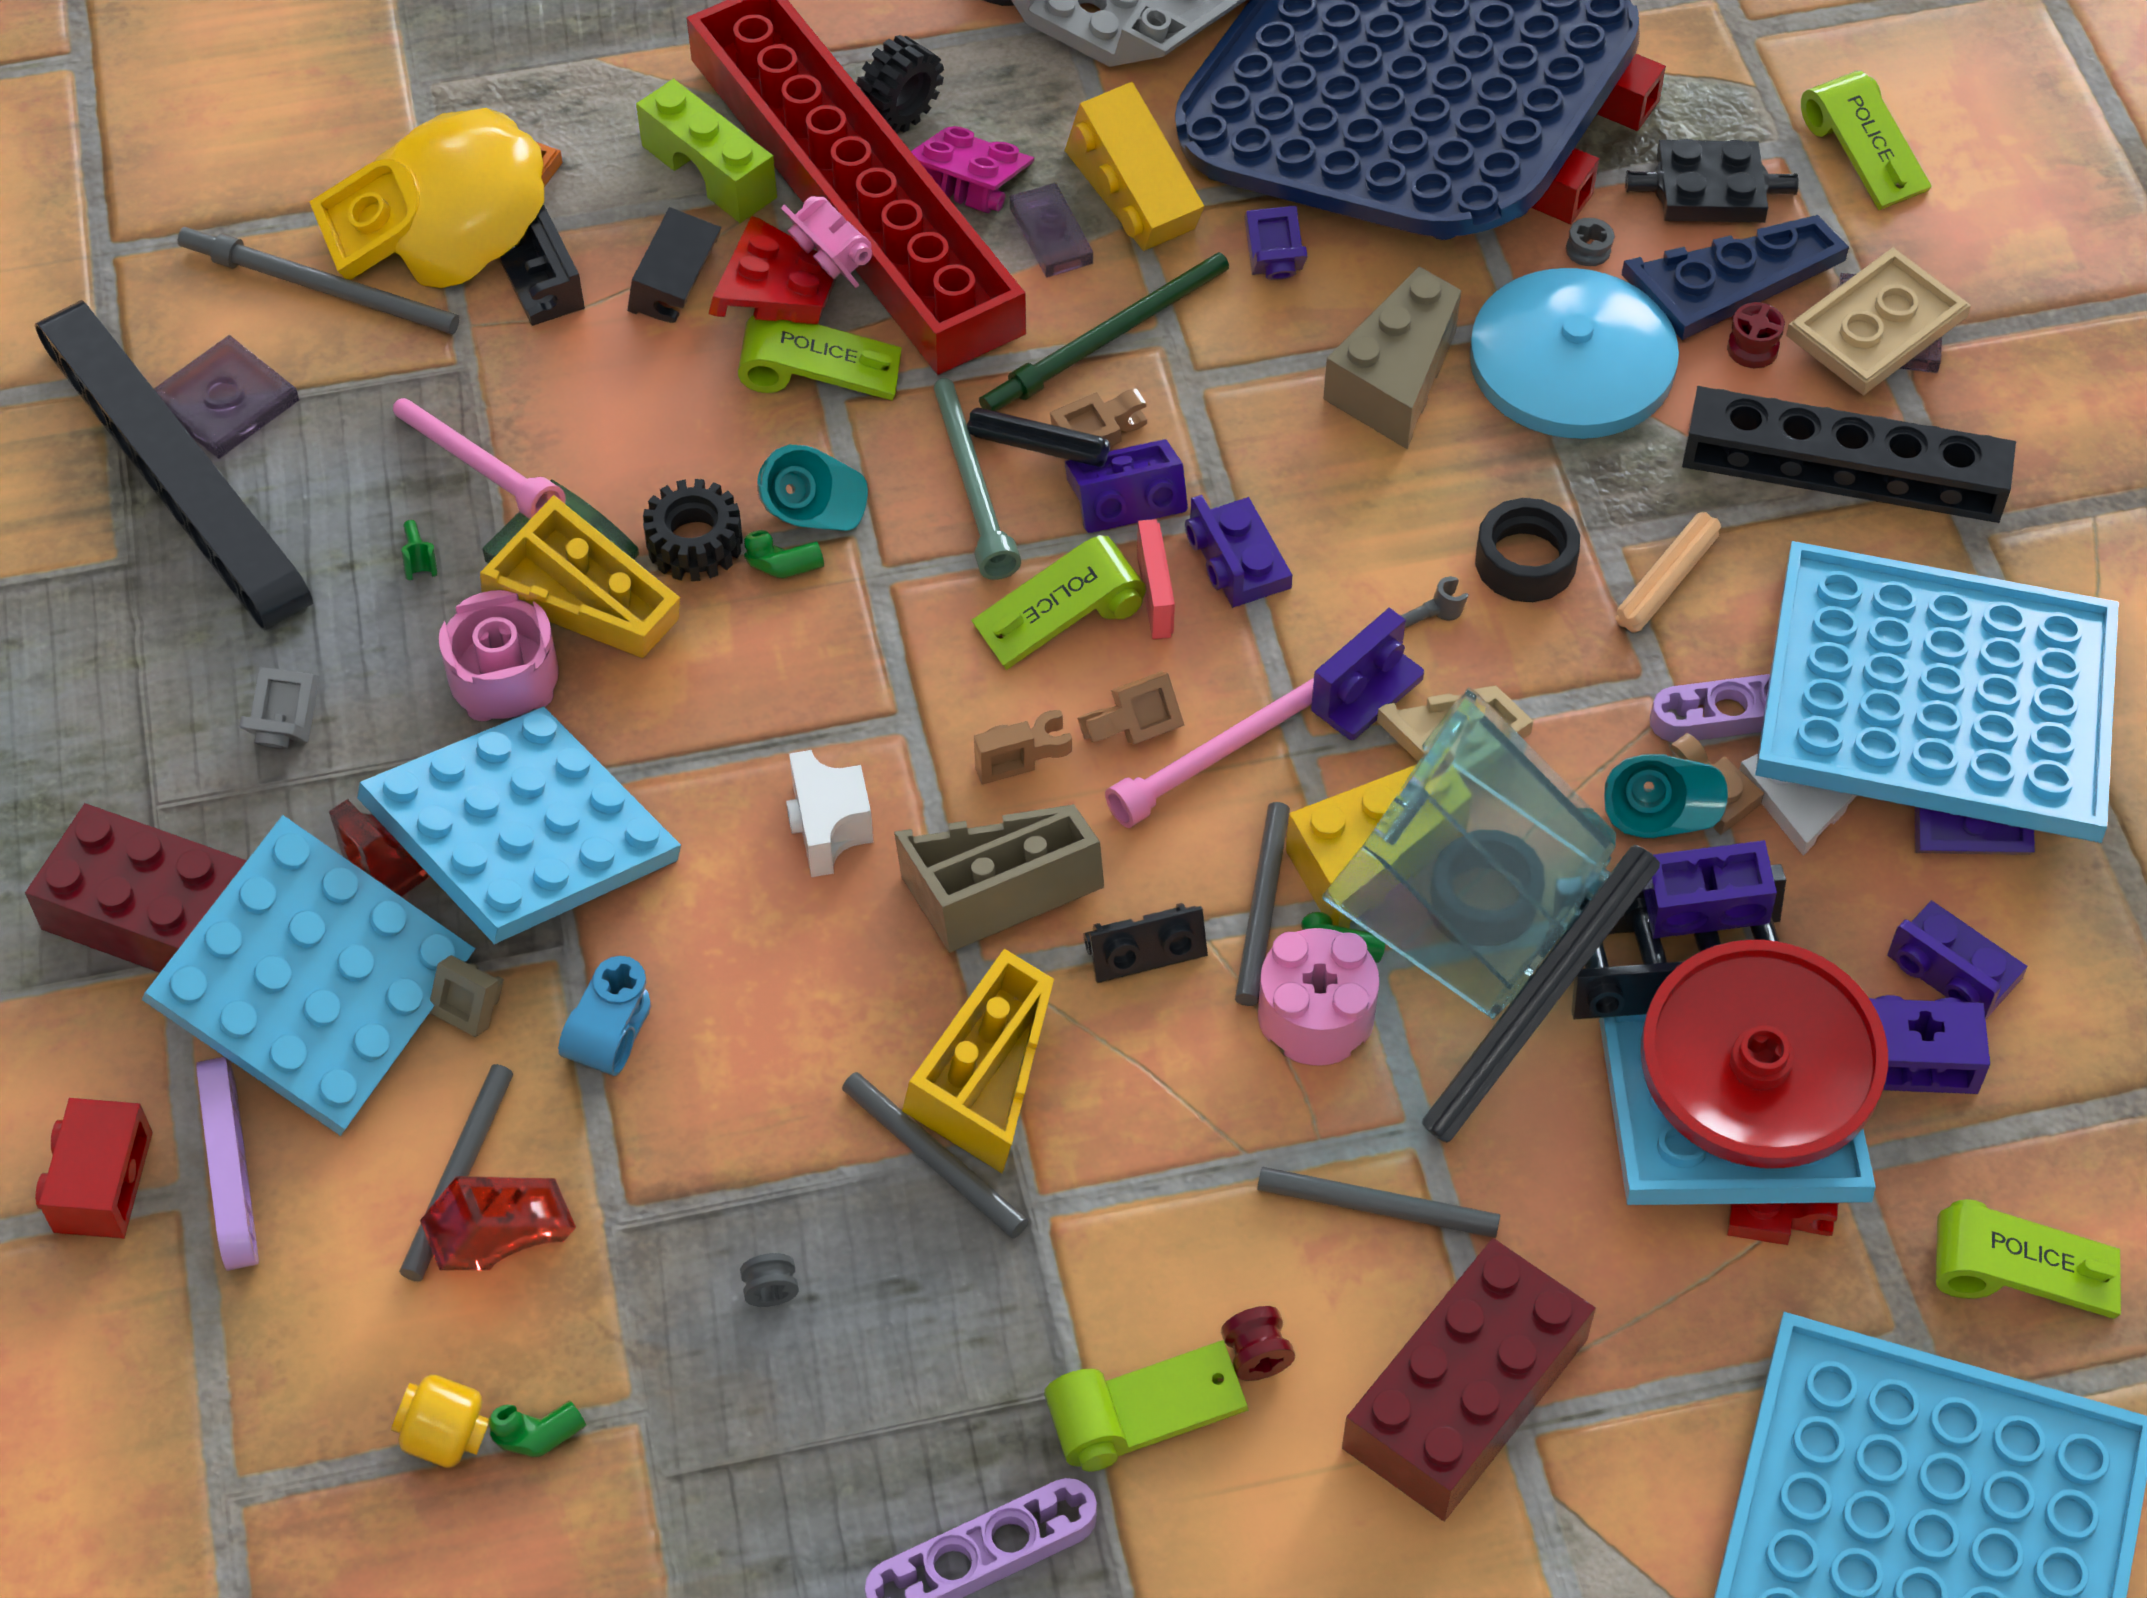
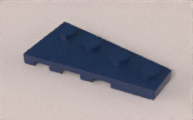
M1819 215L1757 229L1756 236L1750 238L1733 239L1732 235L1713 239L1711 247L1691 252H1687L1685 247L1664 251L1663 258L1649 262H1643L1641 257L1625 260L1621 275L1630 284L1646 293L1662 309L1672 323L1675 333L1681 340H1684L1733 316L1739 307L1747 303L1762 302L1846 261L1849 246Z

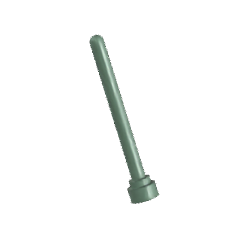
M940 378L934 385V392L980 535L974 552L981 575L987 579H1004L1014 574L1020 568L1021 557L1015 540L1000 530L954 383L948 378Z

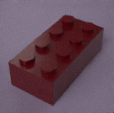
M84 803L26 890L25 895L41 930L160 973L247 860Z
M1492 1238L1347 1415L1342 1449L1445 1522L1586 1343L1596 1307Z

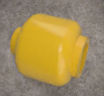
M431 1374L426 1376L419 1386L409 1383L395 1416L391 1431L399 1433V1447L404 1453L444 1468H451L460 1462L464 1451L477 1455L489 1425V1418L479 1415L482 1407V1396L477 1390Z

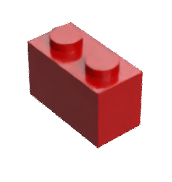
M80 1098L68 1099L63 1120H57L52 1129L51 1151L53 1156L48 1173L40 1175L35 1194L37 1208L42 1210L53 1233L125 1239L153 1134L140 1103Z

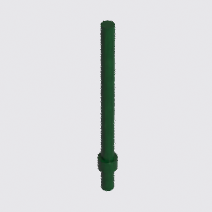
M1217 252L1034 365L1025 363L1010 372L1006 382L979 398L981 408L997 412L1018 398L1026 400L1043 390L1044 382L1227 271L1229 269L1227 258L1222 253Z

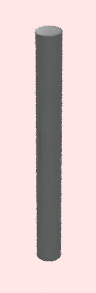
M1273 802L1268 805L1235 995L1236 1002L1245 1006H1254L1258 1003L1261 970L1266 957L1290 813L1289 806L1281 802Z
M498 1064L491 1066L399 1272L409 1280L419 1282L422 1281L513 1077V1072L505 1066Z
M855 1072L846 1079L842 1086V1090L1011 1238H1016L1024 1231L1028 1224L1026 1217L906 1113L902 1112L897 1105L860 1073Z
M1267 1167L1261 1168L1257 1187L1259 1191L1492 1238L1497 1236L1500 1214Z

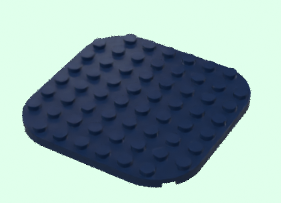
M1250 0L1180 95L1175 111L1179 144L1186 159L1198 171L1213 181L1415 234L1433 236L1439 240H1448L1455 236L1487 231L1510 222L1515 218L1524 216L1547 191L1636 54L1640 38L1638 8L1630 0Z

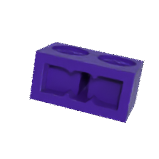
M1765 840L1653 854L1660 862V866L1643 889L1653 939L1770 924L1777 891Z

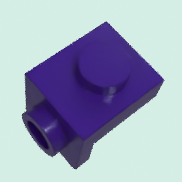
M1297 206L1246 211L1244 218L1252 275L1266 274V278L1270 280H1280L1295 276L1297 270L1303 269L1308 257L1307 249L1301 243Z

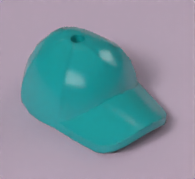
M791 444L778 448L764 461L758 474L757 491L760 501L770 514L783 522L798 527L848 531L855 528L864 515L868 499V485L864 476L816 448ZM787 485H790L792 487L791 494L787 493L786 491Z
M1664 754L1634 756L1621 761L1609 773L1604 790L1605 811L1611 823L1620 831L1642 838H1657L1714 827L1724 815L1728 799L1727 782L1723 773L1712 765ZM1652 782L1654 786L1651 789H1646L1644 784Z

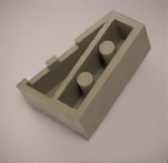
M1419 266L1327 357L1323 399L1408 449L1417 420L1426 406L1429 391L1434 379L1438 377L1455 336L1461 290Z
M1075 805L1002 815L1003 823L967 828L966 821L948 823L949 831L921 836L913 837L912 829L894 832L901 877L949 953L1104 888L1100 841Z

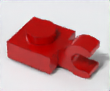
M1839 1203L1730 1204L1727 1235L1783 1245L1789 1244L1791 1229L1833 1236L1834 1222L1837 1221Z

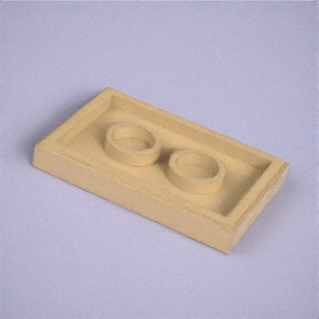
M1892 247L1789 323L1786 336L1864 396L1967 318L1971 305Z

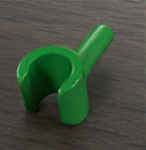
M407 520L403 527L408 543L401 549L405 578L413 580V573L420 571L431 572L432 577L437 576L434 545L429 542H423L420 538L416 522L414 520Z

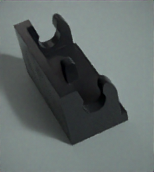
M542 205L537 217L528 226L518 244L499 258L532 326L585 309L579 273L545 206Z
M669 207L632 278L627 311L634 314L640 312L670 323L676 322L679 312L672 308L664 307L658 301H663L670 306L684 308L714 244L717 243L720 237L721 227Z

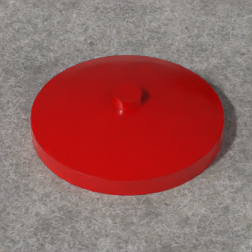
M1740 940L1703 950L1688 958L1666 977L1654 995L1646 1015L1641 1037V1062L1646 1084L1657 1107L1672 1126L1690 1142L1712 1155L1736 1164L1758 1168H1789L1809 1164L1833 1154L1852 1141L1865 1127L1879 1102L1886 1082L1888 1046L1883 1024L1869 997L1837 965L1812 951L1792 944L1770 940Z

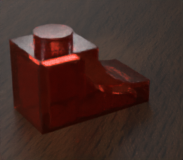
M349 799L329 811L342 856L402 897L431 877L372 814L361 813Z
M456 1176L420 1219L440 1271L491 1270L497 1262L521 1250L546 1243L564 1242L576 1228L555 1178Z

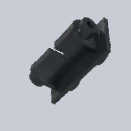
M1183 903L1176 904V908L1144 915L1141 921L1133 922L1132 919L1103 926L1097 923L1093 924V931L1083 933L1087 953L1093 957L1097 983L1208 956L1203 908L1201 906L1186 908Z

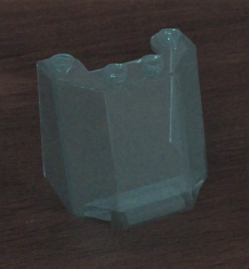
M1468 686L1422 745L1425 752L1364 844L1326 889L1322 899L1494 1020L1509 1003H1512L1557 940L1561 939L1582 910L1579 907L1584 898L1586 897L1590 900L1611 873L1606 867L1611 861L1612 857L1610 856L1616 847V832L1476 691Z

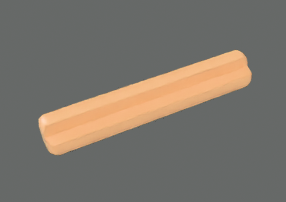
M1700 512L1693 517L1618 607L1616 621L1619 626L1626 627L1631 633H1636L1643 629L1719 537L1721 523L1717 518H1712L1706 512Z

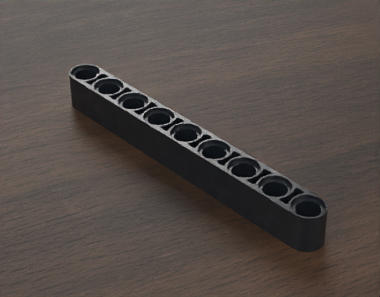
M80 300L36 322L34 326L38 337L51 359L260 628L265 631L312 605V596L300 573L83 300Z

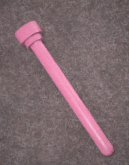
M406 398L398 399L394 403L393 412L399 419L514 495L520 513L528 519H531L553 495L565 504L564 491L544 477L525 478Z
M1314 678L1145 780L1140 777L1134 780L1124 778L1106 789V802L1113 816L1126 828H1131L1149 817L1151 808L1156 805L1158 797L1312 704Z

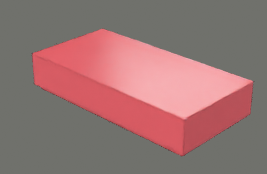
M1157 519L1138 521L1137 558L1141 579L1146 585L1144 597L1152 640L1171 638V634L1174 632L1175 602L1160 523H1157Z

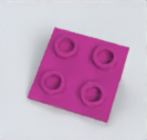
M957 126L944 128L911 151L948 198L954 193V201L956 203L962 204L966 200V206L985 213H990L991 210L997 212L1001 210L1005 201V193L999 191V187L1031 165L1035 157L1020 153L1018 147L1007 142L991 143L974 137V133L969 129Z

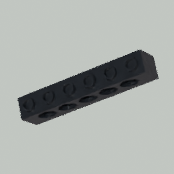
M1697 386L1682 467L2000 523L2011 491L2016 441L1996 438L1990 435L1944 429L1937 426L1892 420L1880 416L1840 411L1828 407L1788 402L1777 398L1742 394L1725 389Z

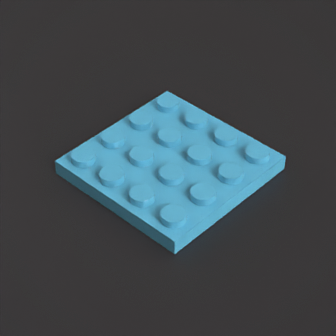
M544 706L359 783L357 799L493 944H497L678 861L681 844Z
M282 815L143 995L142 1001L341 1136L435 1006L430 1001L437 964L450 955L467 962L476 948Z
M1647 1014L1599 1019L1627 1205L1853 1203L1873 1201L1876 1185L1864 1129L1840 1150L1823 1159L1801 1166L1758 1168L1721 1159L1704 1151L1679 1133L1665 1118L1652 1098L1645 1081L1641 1062V1037Z

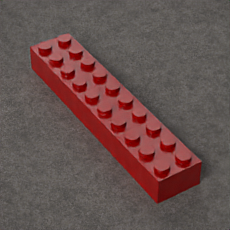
M726 0L686 17L691 60L753 140L773 155L775 168L803 204L812 196L826 198L843 215L846 221H849L871 242L872 257L870 261L865 265H859L855 270L937 375L1026 335L1025 291L788 0Z

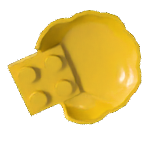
M489 108L442 113L415 127L403 139L377 156L375 162L364 166L309 201L336 269L345 279L352 280L395 252L401 256L416 281L421 285L436 288L454 286L470 280L489 262L500 258L517 245L524 236L528 226L537 217L544 203V183L541 179L543 169L541 149L531 135L519 130L516 123L504 113Z

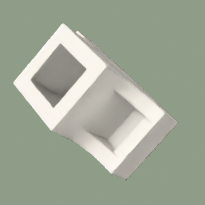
M812 750L790 753L795 799L787 800L786 806L791 833L802 832L811 877L834 874V863L844 850L852 846L874 842L871 809L861 765L846 768L825 766L814 757Z

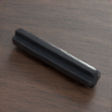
M982 408L973 409L970 412V420L967 423L970 435H974L977 438L1097 467L1103 466L1107 462V454L1110 451L1109 441L1101 436Z

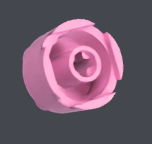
M505 590L482 592L463 600L455 607L457 613L450 619L447 625L444 621L439 632V647L449 687L455 700L466 709L472 719L477 721L517 717L533 709L546 707L553 699V689L557 683L559 667L550 622L542 607L534 601L533 605L519 600L517 593Z
M1312 928L1297 932H1284L1275 939L1273 947L1268 952L1262 965L1258 1021L1261 1031L1270 1042L1271 1039L1284 1050V1055L1293 1061L1317 1066L1338 1063L1351 1056V1051L1363 1041L1365 1043L1371 1035L1378 998L1379 972L1363 938L1350 932L1342 933L1331 929Z

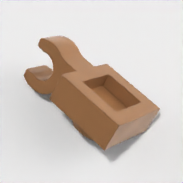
M1137 388L1127 390L1105 403L1096 392L1050 412L1051 425L1101 436L1109 441L1110 446L1121 442V430L1131 432L1147 424V419L1141 409L1146 407V402Z
M1162 671L1111 690L1116 706L1096 710L1077 718L1084 739L1091 738L1092 742L1109 738L1124 731L1127 741L1137 744L1185 726L1169 674Z
M1052 710L1041 714L1036 719L1033 728H1030L1028 721L1010 726H995L985 733L974 735L975 769L981 784L1034 771L1035 760L1048 757L1059 758L1071 753L1072 736L1070 733L1057 737L1049 735L1050 732L1063 729L1062 712Z
M1689 733L1684 734L1670 746L1671 750L1675 753L1671 757L1712 765L1701 743ZM1725 756L1712 765L1723 773L1728 788L1727 806L1724 815L1713 827L1720 835L1760 806L1765 794Z

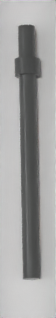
M183 227L178 234L177 242L179 246L211 256L212 262L232 269L239 265L449 334H454L459 326V315L244 246V242L241 239L223 233L216 237Z

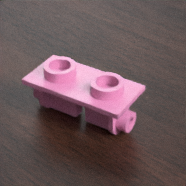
M809 197L804 202L802 209L796 214L784 204L781 209L794 224L787 230L792 238L806 253H809L814 248L818 250L813 257L832 279H835L841 273L857 288L859 284L851 275V272L859 265H865L870 261L872 257L871 242L849 221H846L843 215L824 197Z

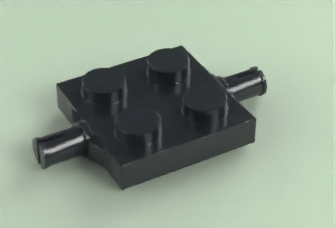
M1659 140L1656 172L1627 170L1625 177L1626 192H1655L1663 204L1665 221L1765 223L1768 211L1767 194L1797 195L1799 184L1797 173L1768 174L1761 161L1759 141Z

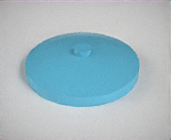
M1578 268L1538 271L1519 277L1501 287L1481 307L1473 325L1470 344V364L1473 376L1481 392L1496 409L1516 423L1534 431L1556 437L1578 439L1598 438L1620 433L1640 424L1654 414L1666 400L1672 389L1679 357L1678 341L1672 323L1662 309L1646 293L1617 277Z

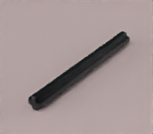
M1633 845L1629 848L1424 1116L1422 1125L1426 1130L1446 1143L1454 1138L1658 871L1660 862L1653 854L1638 845Z

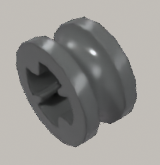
M1596 218L1579 219L1570 228L1566 253L1572 261L1579 265L1597 266L1603 264L1609 259L1611 254V247L1615 238L1614 231L1603 220ZM1590 239L1594 240L1591 244L1587 243Z
M781 1253L759 1255L743 1263L740 1268L741 1279L746 1283L743 1289L744 1298L750 1305L757 1307L780 1305L796 1297L799 1292L797 1279L793 1277L795 1273L794 1259L789 1255Z

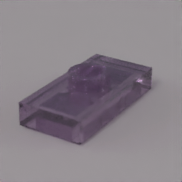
M1057 183L1009 196L1010 210L1046 278L1093 264V250Z

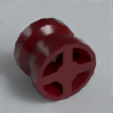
M1760 302L1747 303L1739 307L1734 313L1732 332L1729 335L1727 345L1729 356L1736 363L1753 369L1764 368L1772 364L1778 356L1779 340L1782 338L1785 321L1783 315L1775 307Z
M1258 1306L1244 1310L1228 1319L1221 1328L1225 1344L1235 1351L1236 1356L1233 1360V1367L1240 1380L1254 1381L1271 1377L1289 1367L1295 1360L1296 1354L1292 1344L1281 1335L1280 1331L1283 1327V1320L1276 1307Z

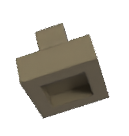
M450 955L437 964L430 1001L435 1006L430 1011V1014L476 1037L489 1028L493 1006L499 1002L504 979L499 976L493 977L479 970L478 965L474 963L468 964Z

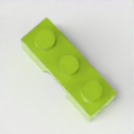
M673 78L636 103L642 146L673 171H676L692 160L705 181L707 198L736 221L742 223L777 198L773 155Z

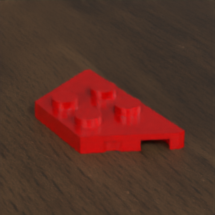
M751 216L713 294L708 314L716 317H725L728 306L755 308L753 313L755 320H788L794 323L818 324L836 278L832 279L814 259L813 256L818 251L813 249L806 253L792 236L760 218Z

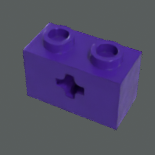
M1894 995L1881 996L1875 999L1869 998L1880 1017L1887 1039L1888 1071L1883 1090L1961 1094L1979 1093L1990 1067L1984 1003L1963 1002L1957 998H1941L1935 1001L1904 1000Z

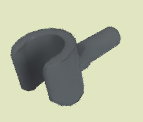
M1450 576L1441 579L1432 600L1400 615L1406 619L1405 628L1435 615L1444 620H1455L1460 617L1469 594L1465 593L1458 597L1452 596L1456 591L1459 582L1458 578Z

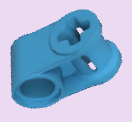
M615 956L600 963L578 1006L571 1012L563 1027L558 1046V1054L561 1057L612 1076H617L622 1071L630 1056L633 1043L651 1008L649 993L645 989L647 983L645 971L638 961L631 957Z

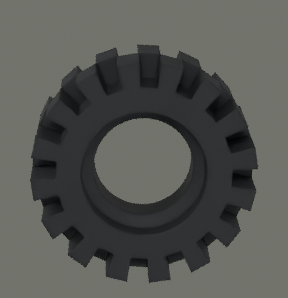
M898 35L895 36L894 41L888 39L883 42V51L876 48L872 53L874 57L872 63L870 64L866 61L862 68L866 71L865 76L858 77L856 82L857 86L861 88V91L896 134L899 133V130L903 133L908 131L910 122L917 125L921 121L920 114L922 112L927 114L932 107L928 103L931 99H937L940 92L935 88L942 85L944 79L940 75L944 71V66L940 63L941 59L910 37Z
M686 479L676 481L677 490L674 492L666 485L660 489L661 499L653 495L648 501L649 509L644 508L643 528L651 562H657L658 570L663 574L672 569L673 578L681 581L685 572L690 573L691 581H701L699 572L707 571L711 579L718 576V565L727 571L733 565L732 557H739L741 553L740 544H743L740 511L738 504H734L733 495L729 491L722 494L721 485L714 482L709 489H705V481L703 479H695L694 487L688 488L686 486ZM693 522L705 523L713 527L708 533L695 538H685L673 534L680 526Z

